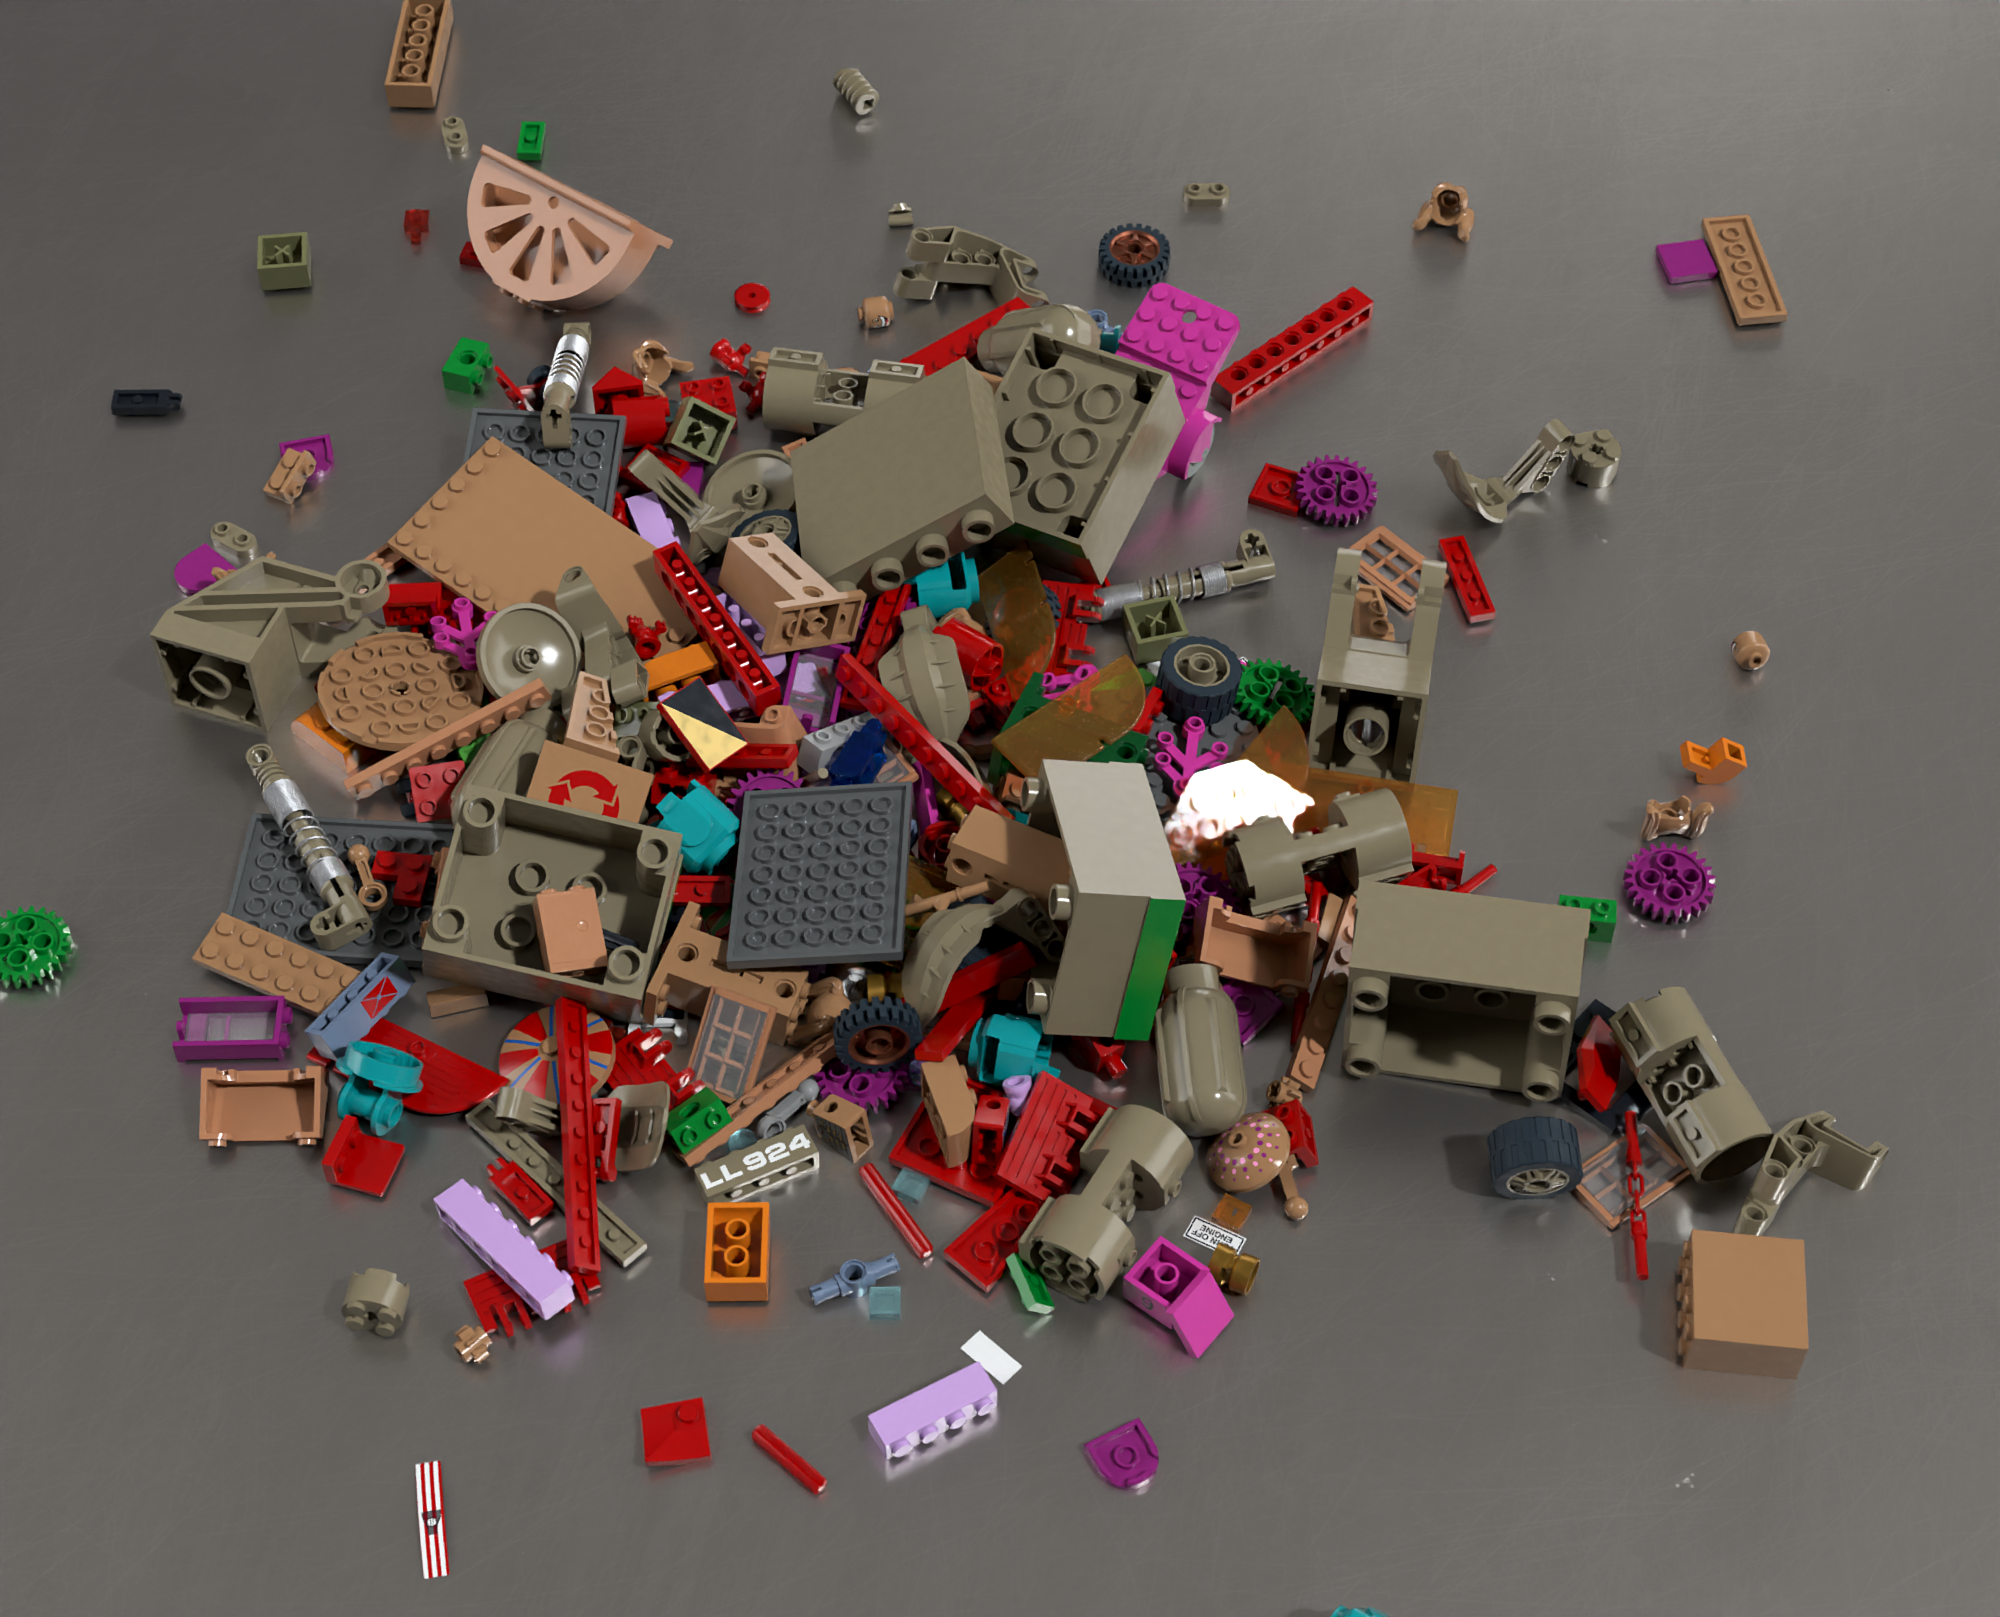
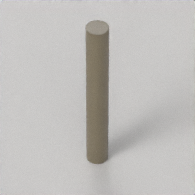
M822 767L802 777L803 783L801 788L809 787L825 779L828 776V770Z

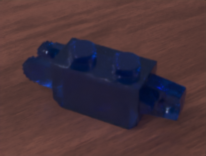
M879 719L867 720L866 725L862 727L861 731H853L848 741L844 743L843 749L828 771L832 779L829 786L873 783L887 760L883 749L887 735L881 729L882 724Z

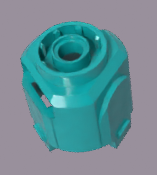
M962 551L948 558L944 564L931 567L903 582V585L910 584L913 586L912 595L915 598L917 607L927 604L934 618L943 617L955 608L962 607L968 610L971 604H977L980 600L974 558L965 559L964 552Z
M693 779L686 790L688 794L682 800L671 791L661 800L656 808L665 818L662 821L659 819L648 826L683 834L681 854L684 856L682 867L688 873H697L703 869L708 875H712L721 869L738 851L740 837L737 835V832L740 828V820L704 785L699 784Z
M1005 1013V1016L994 1014L988 1019H979L970 1043L968 1064L970 1067L977 1068L976 1075L982 1084L1003 1089V1081L1016 1075H1029L1032 1079V1089L1038 1073L1043 1070L1056 1078L1060 1076V1069L1049 1066L1054 1034H1044L1040 1020L1011 1013Z

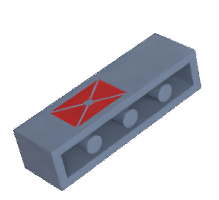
M381 952L304 1032L321 1056L337 1061L339 1057L345 1056L348 1043L359 1041L366 1036L371 1027L380 1018L384 1017L400 998L407 994L408 989L416 980L400 956Z

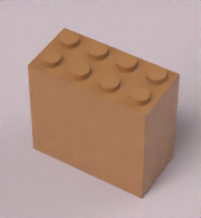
M1692 1229L1689 1240L1683 1242L1682 1256L1678 1257L1677 1274L1682 1275V1283L1678 1285L1677 1299L1683 1302V1310H1679L1678 1328L1683 1329V1337L1679 1339L1678 1354L1684 1357V1368L1797 1379L1809 1350L1804 1240Z

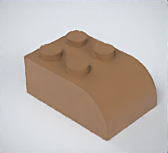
M955 1054L947 1056L943 1062L929 1061L921 1063V1097L948 1168L964 1163L972 1154L973 1122L976 1114L975 1106H977L975 1092L973 1088L968 1089L966 1084L968 1076L965 1066L963 1064L959 1065Z

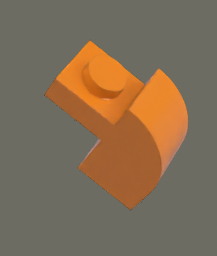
M1721 737L1708 749L1687 740L1679 746L1683 768L1695 772L1697 782L1702 784H1719L1729 781L1747 768L1743 745Z

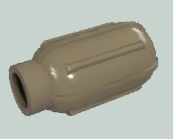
M1057 303L1018 309L1006 313L996 326L989 327L983 331L977 345L978 358L981 365L993 374H1002L1004 378L1030 327L1100 349L1102 329L1098 328L1096 321L1081 307Z
M544 707L533 708L522 714L518 719L507 721L496 732L488 736L451 794L452 802L450 806L454 830L467 783L524 797L527 796L545 739L563 745L567 726L556 713Z
M1185 964L1167 970L1163 984L1164 999L1158 1006L1154 1017V1035L1164 1116L1175 1123L1185 1135L1212 1137L1230 1129L1239 1122L1247 1105V1089L1238 1015L1232 999L1226 992L1220 990L1218 971L1215 967L1207 964Z

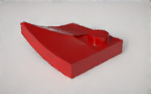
M702 1397L640 1409L645 1463L647 1466L683 1465L712 1460L705 1405Z

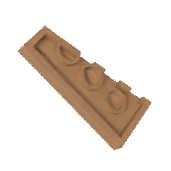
M1357 583L1359 591L1355 596L1352 632L1358 636L1395 641V631L1393 625L1389 624L1387 618L1388 611L1379 586Z
M582 671L579 672L563 745L617 763L620 751L619 748H616L617 734L616 731H613L612 723L614 718L613 713L609 710L611 702L606 679Z

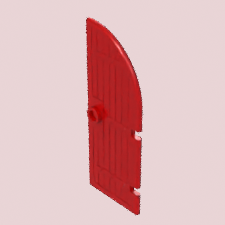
M380 1018L371 1027L369 1033L359 1040L401 1050L416 1057L423 1063V1069L419 1078L423 1083L422 1090L418 1093L402 1094L403 1107L427 1114H449L464 1111L481 1104L487 1098L490 1099L499 1092L500 1087H505L509 1082L506 1077L384 1018ZM315 1046L306 1055V1059L325 1068H328L332 1062L336 1063V1060L321 1056ZM336 1065L334 1066L333 1072L349 1079L350 1075L337 1069ZM369 1080L370 1089L380 1093L383 1092L382 1088L374 1086L373 1081Z

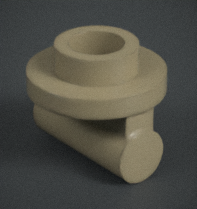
M906 203L893 204V208L888 209L889 227L913 225L912 208L907 207Z

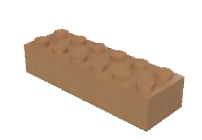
M451 0L403 1L384 84L388 106L435 108L454 19Z

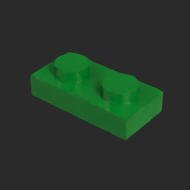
M522 121L516 152L517 160H541L546 133L545 122Z
M1012 1253L1006 1258V1262L1010 1269V1276L1021 1294L1023 1305L1027 1310L1048 1314L1055 1306L1039 1269H1032L1028 1262L1020 1259L1019 1253Z

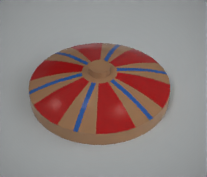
M554 1005L530 1014L513 1028L500 1052L499 1071L501 1076L509 1080L505 1087L522 1089L542 1099L560 1104L556 1010ZM587 1009L591 1096H593L604 1085L611 1074L615 1062L616 1047L614 1038L605 1021L598 1014Z

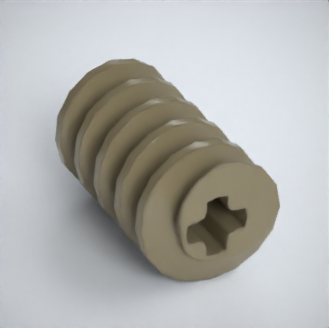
M843 68L835 74L833 79L834 87L858 115L867 114L877 105L879 93L870 85L869 81L865 79L858 69Z

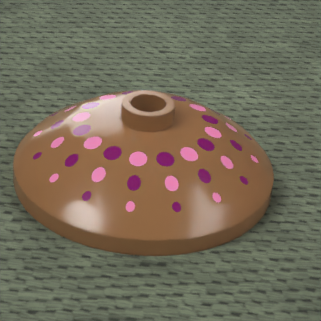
M1262 1112L1244 1114L1234 1126L1214 1136L1206 1155V1167L1211 1179L1220 1188L1233 1193L1249 1192L1266 1185L1281 1171L1287 1161L1290 1152L1289 1133L1282 1122L1273 1115Z

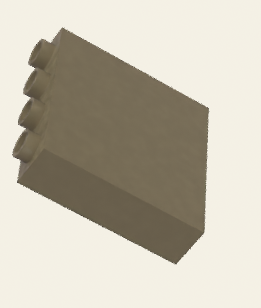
M965 357L960 358L790 452L801 558L838 592L861 589L867 594L865 602L887 590L898 588L904 581L931 567L944 564L948 558L977 543L988 541L994 534L1015 524L993 388Z

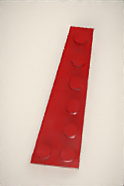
M1016 297L916 353L901 359L899 362L924 365L927 377L962 357H965L972 364L978 359L977 345L983 331L989 327L996 326L1006 313L1031 307L1019 297Z
M1074 1143L1066 1162L1078 1169V1177L1083 1170L1080 1168L1079 1151L1081 1148ZM1054 1169L1051 1170V1174L1067 1182L1070 1186L1076 1180V1178L1064 1176V1174ZM1042 1183V1186L1052 1191V1198L1057 1199L1064 1195ZM1012 1188L943 1250V1257L988 1293L1009 1267L1006 1258L1014 1252L1019 1253L1018 1241L1044 1203Z

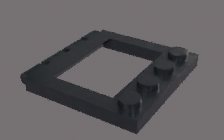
M1597 999L1575 1020L1566 1070L1577 1060V1048L1595 1015H1599L1612 1030L1609 1019L1616 1012ZM1637 1080L1608 1111L1600 1113L1588 1100L1580 1101L1577 1096V1090L1565 1082L1561 1098L1557 1097L1611 1136L1615 1132L1621 1136L1626 1134L1625 1112L1635 1111L1637 1113V1120L1640 1121L1653 1107Z

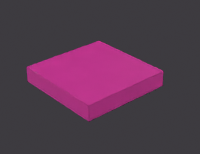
M1203 1269L1165 1312L1190 1357L1197 1359L1234 1317L1211 1272Z

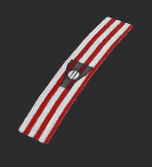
M434 1461L416 1464V1489L423 1576L425 1579L447 1576L450 1574L441 1462Z

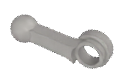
M806 1078L799 1083L797 1089L772 1110L766 1112L768 1115L763 1117L756 1127L759 1140L769 1139L781 1134L786 1130L785 1120L806 1102L817 1098L819 1086L815 1080Z

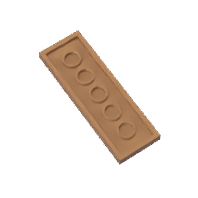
M1750 215L1703 218L1701 227L1738 326L1786 321L1788 316L1787 310Z
M223 912L192 957L194 964L268 996H285L287 1004L316 1017H319L362 973Z

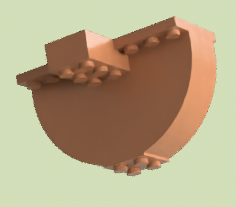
M483 144L479 152L482 156L471 181L467 203L468 229L473 249L483 268L492 277V283L500 286L499 291L509 297L518 299V302L528 307H533L541 312L544 309L554 312L555 309L566 311L582 310L601 305L622 293L637 279L647 266L655 249L659 250L660 246L670 249L674 241L620 211Z

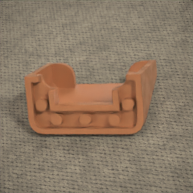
M786 705L768 707L763 712L759 723L734 722L749 743L797 744L798 752L800 751L803 736L808 735L791 706ZM798 756L790 768L783 769V776L786 777L790 772H794V782L799 779L802 772V767L797 764ZM714 768L721 770L720 779L723 780L724 775L733 774L739 775L740 780L747 783L748 772L753 777L757 776V769ZM760 768L763 774H767L768 768ZM772 768L773 774H777L779 770Z
M1209 896L1195 908L1193 918L1194 964L1211 965L1217 969L1218 976L1280 991L1281 995L1285 997L1295 998L1298 997V994H1302L1309 989L1318 929L1317 923L1304 920L1302 927L1291 926L1289 921H1285L1280 925L1232 912V906L1227 905L1223 908L1224 899Z
M306 1066V1071L301 1068H294V1070L237 1071L235 1069L217 1071V1068H201L199 1140L208 1142V1147H227V1142L298 1141L299 1146H315L316 1140H322L329 1071L322 1066Z

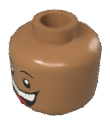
M882 295L864 298L862 307L857 308L859 322H864L865 327L869 330L888 327L891 320H894L892 301H888Z
M1746 631L1739 634L1731 644V652L1738 665L1744 670L1759 669L1765 665L1770 657V649L1766 641L1756 631Z

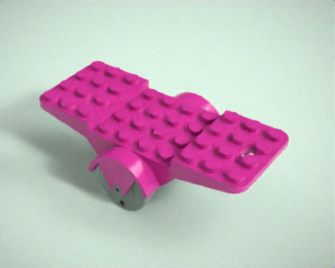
M1157 283L1149 290L1118 341L1120 346L1115 355L1170 372L1176 387L1175 393L1186 422L1156 479L1166 475L1168 472L1185 481L1193 476L1204 463L1213 443L1215 434L1214 423H1220L1222 420L1221 417L1205 411L1211 386L1239 334L1240 322L1235 314L1166 283ZM1187 312H1194L1197 317L1194 322L1185 323L1182 320L1183 315Z

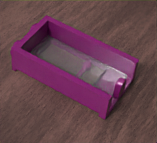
M838 643L793 651L782 705L791 706L808 734L835 724L843 684L835 677L840 656L850 653L851 647Z
M285 996L179 998L183 1019L176 1022L179 1041H173L172 1044L177 1062L200 1059L278 1058L283 1060L284 1050L289 1049L290 1034L287 1031V1026L292 1024L293 1011L292 1007L287 1006Z

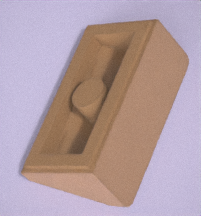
M1332 893L1328 895L1317 937V943L1326 951L1328 950L1344 903L1343 899Z
M463 984L426 992L431 1018L489 1005L486 990Z

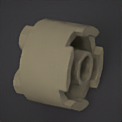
M1606 429L1575 434L1576 440L1570 449L1566 467L1569 477L1575 483L1578 480L1588 484V488L1591 489L1610 485L1618 472L1622 454L1620 443L1612 436L1611 431Z
M658 709L650 711L643 718L637 737L640 738L649 758L657 762L672 763L693 757Z
M366 1268L365 1274L353 1272L349 1279L341 1307L342 1316L346 1319L345 1326L352 1330L366 1329L375 1331L383 1337L393 1336L394 1331L403 1322L411 1292L410 1285L408 1283L403 1285L396 1281L397 1274L383 1269Z

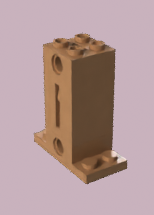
M773 532L733 537L728 540L718 585L766 629L762 650L767 655L855 641L867 596L861 589L838 592Z
M975 805L969 815L965 814L963 816L958 834L954 832L949 840L947 848L951 852L944 866L948 869L946 881L960 887H966L988 880L991 891L980 895L994 901H998L1013 888H1021L1037 899L1050 917L1049 895L1052 885L1069 883L1071 870L1062 839ZM1052 920L1066 940L1069 929L1068 922Z
M689 901L646 990L643 1022L654 1026L657 1017H663L668 1005L703 1017L712 985H717L778 1008L768 1042L783 1047L787 1037L792 1036L795 1028L798 1026L797 1018L799 1014L803 1015L807 1007V996L811 988V984L807 983L809 971L797 966L728 969L726 963L728 941L699 931L703 919L699 917L700 905ZM725 1000L718 1023L733 1028L739 1005ZM744 1008L738 1030L753 1035L759 1013Z

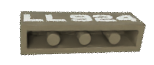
M804 1124L798 1127H790L781 1134L769 1139L758 1140L754 1145L747 1148L731 1151L725 1157L715 1161L704 1162L694 1169L695 1183L707 1208L708 1203L737 1202L819 1168V1151Z

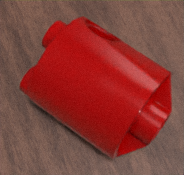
M663 395L612 399L604 415L626 416L627 424L623 449L644 447L647 443L652 446L664 445V440L671 427V421L666 422L665 417H670L668 397H663Z
M955 617L951 618L942 627L936 626L932 632L934 634L953 638L967 687L974 691H979L982 687L998 678L1003 667L1004 649L1002 644Z

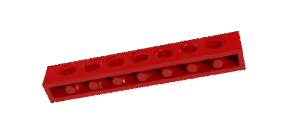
M1354 286L1339 293L1337 297L1328 303L1322 304L1320 308L1311 314L1305 315L1302 320L1294 325L1288 326L1282 333L1270 338L1259 348L1253 349L1248 355L1239 361H1235L1224 371L1218 372L1211 386L1210 396L1230 412L1234 411L1372 319L1374 301Z
M675 541L654 550L655 573L703 641H707L715 658L756 716L762 715L770 706L781 705L779 683L678 542Z

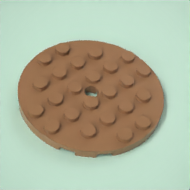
M388 632L371 635L356 640L355 645L346 650L341 648L328 660L327 667L320 673L317 687L320 710L327 722L337 732L361 745L399 752L481 709L484 698V684L478 670L464 669L458 660V656L443 649H436L433 645V640L423 638L421 633ZM404 689V695H401V692H397L396 690Z

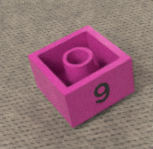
M1160 1235L1123 1277L1122 1296L1172 1330L1173 1325L1165 1312L1202 1269L1210 1271V1269Z

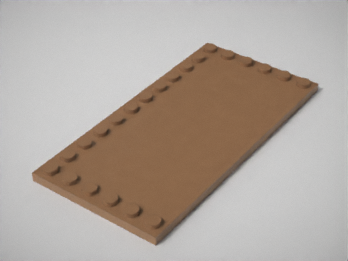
M493 436L387 542L390 549L436 581L441 582L443 586L460 598L469 599L473 607L483 614L489 611L498 612L518 603H535L546 606L560 615L555 598L562 575L571 567L581 566L604 602L613 612L633 647L632 636L628 632L627 616L632 615V617L642 618L644 625L650 629L655 628L654 624L657 620L665 622L667 631L658 636L661 642V649L651 658H640L644 665L650 660L663 656L666 653L686 648L694 644L700 637L655 573L653 551L658 549L657 547ZM705 581L716 596L723 593ZM581 651V656H582L581 671L584 672V669H585V652H582V651ZM615 699L610 700V702L613 705H615Z

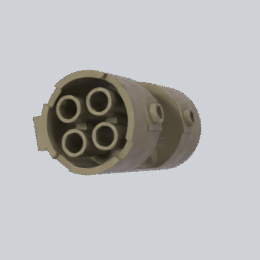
M773 347L768 358L763 392L762 414L764 427L766 429L789 431L803 436H817L821 425H840L926 378L924 365L874 359L869 373L828 368L827 361L824 359V353Z
M1383 788L1361 795L1360 793L1351 795L1350 792H1343L1334 796V800L1328 806L1329 826L1323 829V833L1313 835L1312 831L1296 836L1297 840H1294L1288 825L1280 815L1271 817L1270 813L1255 817L1251 825L1225 831L1222 835V846L1228 847V851L1226 852L1224 863L1228 879L1231 880V888L1237 889L1236 897L1244 900L1246 906H1243V912L1249 917L1259 919L1302 907L1307 901L1304 875L1341 866L1344 875L1353 884L1355 891H1358L1359 880L1389 883L1409 877L1414 871L1412 866L1411 840L1404 814L1392 791L1388 788Z
M1679 986L1667 987L1659 990V996L1649 998L1646 1001L1642 997L1635 1002H1628L1609 1019L1613 1030L1609 1034L1661 1119L1668 1135L1696 1182L1704 1185L1721 1182L1747 1170L1765 1156L1774 1133L1750 1093L1741 1084L1717 1045L1714 1034L1688 991Z
M1128 1104L1119 1107L1117 1110L1111 1107L1107 1109L1079 1151L1080 1168L1088 1171L1092 1177L1081 1195L1065 1194L1057 1199L1049 1196L1018 1241L1020 1259L1028 1262L1032 1269L1038 1268L1047 1276L1044 1281L1046 1284L1072 1299L1088 1302L1090 1298H1096L1100 1301L1117 1275H1121L1126 1266L1130 1267L1134 1263L1137 1256L1135 1236L1132 1235L1124 1222H1129L1132 1219L1136 1209L1154 1211L1162 1206L1165 1207L1171 1197L1175 1198L1178 1195L1182 1182L1179 1180L1193 1160V1147L1185 1133L1164 1115L1140 1105Z

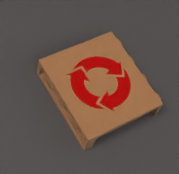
M545 739L526 797L639 823L650 787L653 785L656 775Z

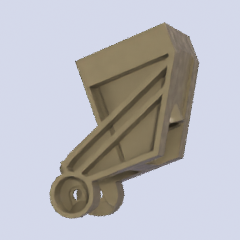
M1338 547L1324 645L1317 678L1304 777L1413 793L1429 696L1432 661L1447 562L1423 559L1418 593H1415L1414 599L1416 601L1412 635L1408 641L1400 642L1358 636L1351 631L1355 596L1359 591L1357 583L1362 550Z
M261 556L167 609L150 633V638L170 704L268 733L302 678L319 677L320 673L327 667L328 660L341 648L346 650L354 646L356 640L374 634L398 632L397 625L386 626L373 620L370 616L360 619L362 614L374 612L388 601L390 590L385 569L379 563L362 559L344 565L333 576ZM361 589L369 590L367 593L364 594L358 593ZM344 620L348 624L350 622L354 624L348 631H344L318 622Z

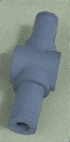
M894 1253L870 1263L855 1259L848 1260L843 1263L840 1272L832 1275L833 1278L809 1286L808 1291L814 1305L839 1295L853 1299L860 1298L866 1294L868 1286L876 1284V1280L899 1272L900 1266ZM852 1277H858V1278H860L859 1280H856V1281H850V1280H849V1279L852 1278Z

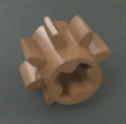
M727 774L724 775V780L717 779L714 795L722 803L727 797L732 795V788L741 789L738 785L740 776Z
M1282 1076L1280 1081H1272L1266 1090V1098L1270 1101L1268 1107L1273 1108L1294 1099H1298L1301 1103L1303 1095L1298 1090L1301 1085L1285 1076Z
M465 1325L454 1333L458 1340L453 1344V1348L465 1363L473 1360L474 1363L477 1362L479 1364L490 1355L486 1349L492 1342L479 1325L474 1329L471 1326Z

